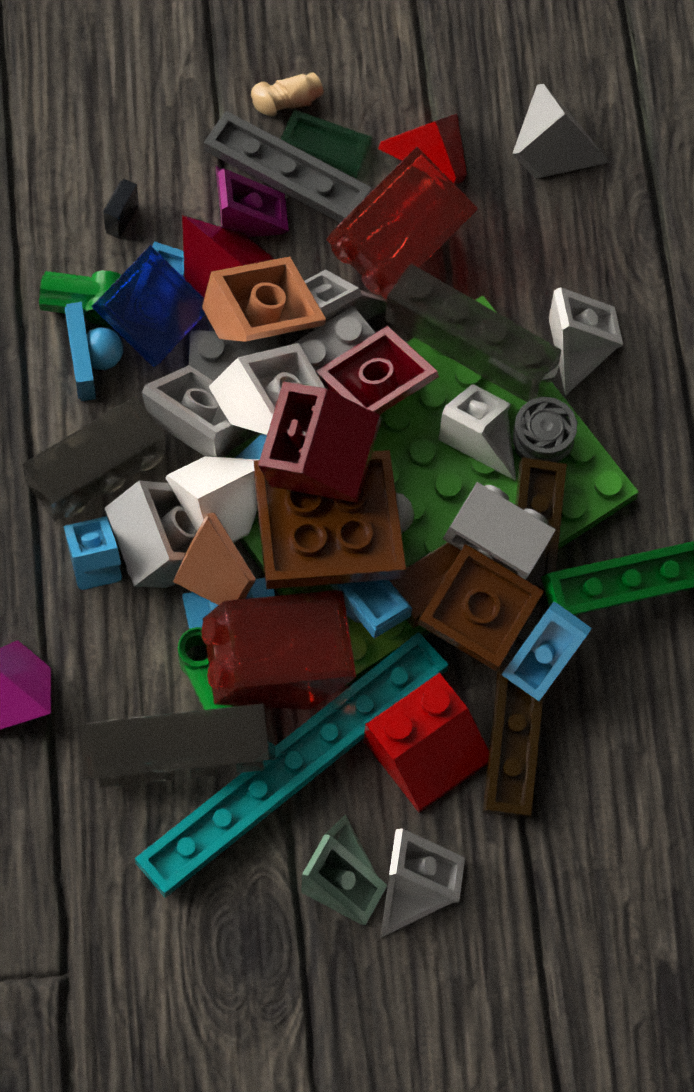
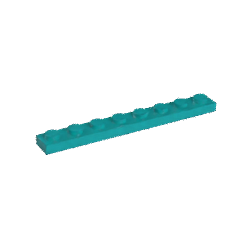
M419 632L416 633L135 858V864L163 897L166 898L364 739L366 723L438 673L443 675L448 671L449 664Z

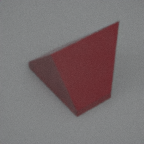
M182 215L185 294L201 307L212 271L274 260L273 257L243 233Z

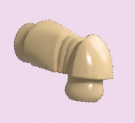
M312 72L307 75L300 74L283 80H277L274 85L260 82L253 87L251 97L257 111L273 117L276 116L277 111L284 108L311 106L316 98L323 95V86L319 77Z

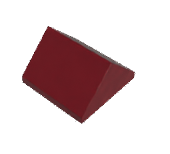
M388 326L316 370L326 389L379 415L439 377L438 371Z

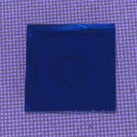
M151 245L91 306L154 368L205 315L202 308L204 297Z

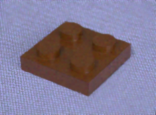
M465 544L417 624L497 671L544 591Z

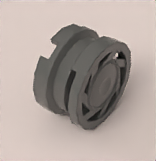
M539 397L527 402L521 407L516 416L512 441L516 453L521 459L530 458L557 463L565 457L568 458L573 449L577 433V420L574 412L566 403L556 398Z

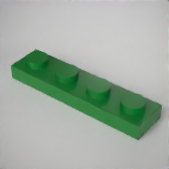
M694 541L548 573L542 576L541 579L549 607L555 601L571 614L577 616L694 589Z

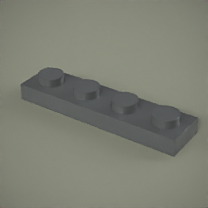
M228 111L224 112L204 141V151L349 228L372 196V187Z

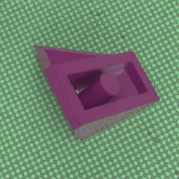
M216 166L222 228L243 233L247 237L282 235L289 231L284 193Z
M18 640L0 648V730L51 714L52 669Z

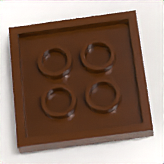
M390 450L372 451L358 503L270 487L258 466L259 460H254L253 471L266 590L405 579L406 565Z

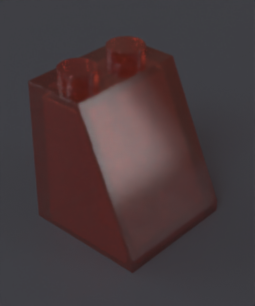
M416 147L331 232L326 240L331 244L332 252L340 261L345 264H351L362 275V282L367 289L388 300L461 228L478 208Z
M333 590L228 600L222 602L203 618L201 633L203 642L207 647L209 662L207 678L209 685L212 687L214 705L311 710L356 678L343 591Z

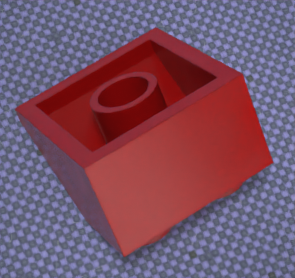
M441 673L432 677L365 724L364 743L419 813L488 764L489 750L468 707Z

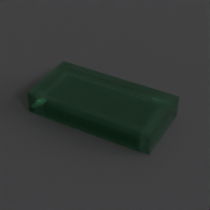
M295 109L281 136V140L356 179L372 146L371 136Z

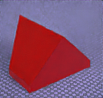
M457 114L383 140L378 147L379 150L452 186L463 182L467 175Z

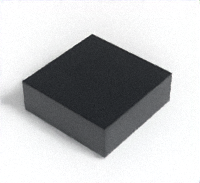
M123 179L118 184L103 210L107 234L118 239L122 236L139 206L137 184Z

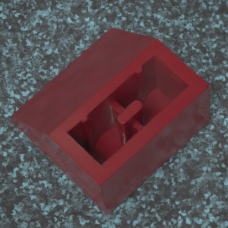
M283 381L258 466L270 487L358 503L382 418L379 414L326 388Z

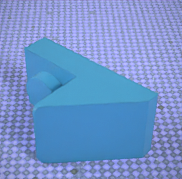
M107 516L63 526L79 589H89L121 580L119 551Z
M554 601L502 675L537 701H540L592 628Z

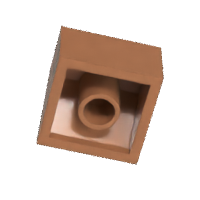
M290 256L211 272L202 308L219 339L246 342L325 325L326 318Z

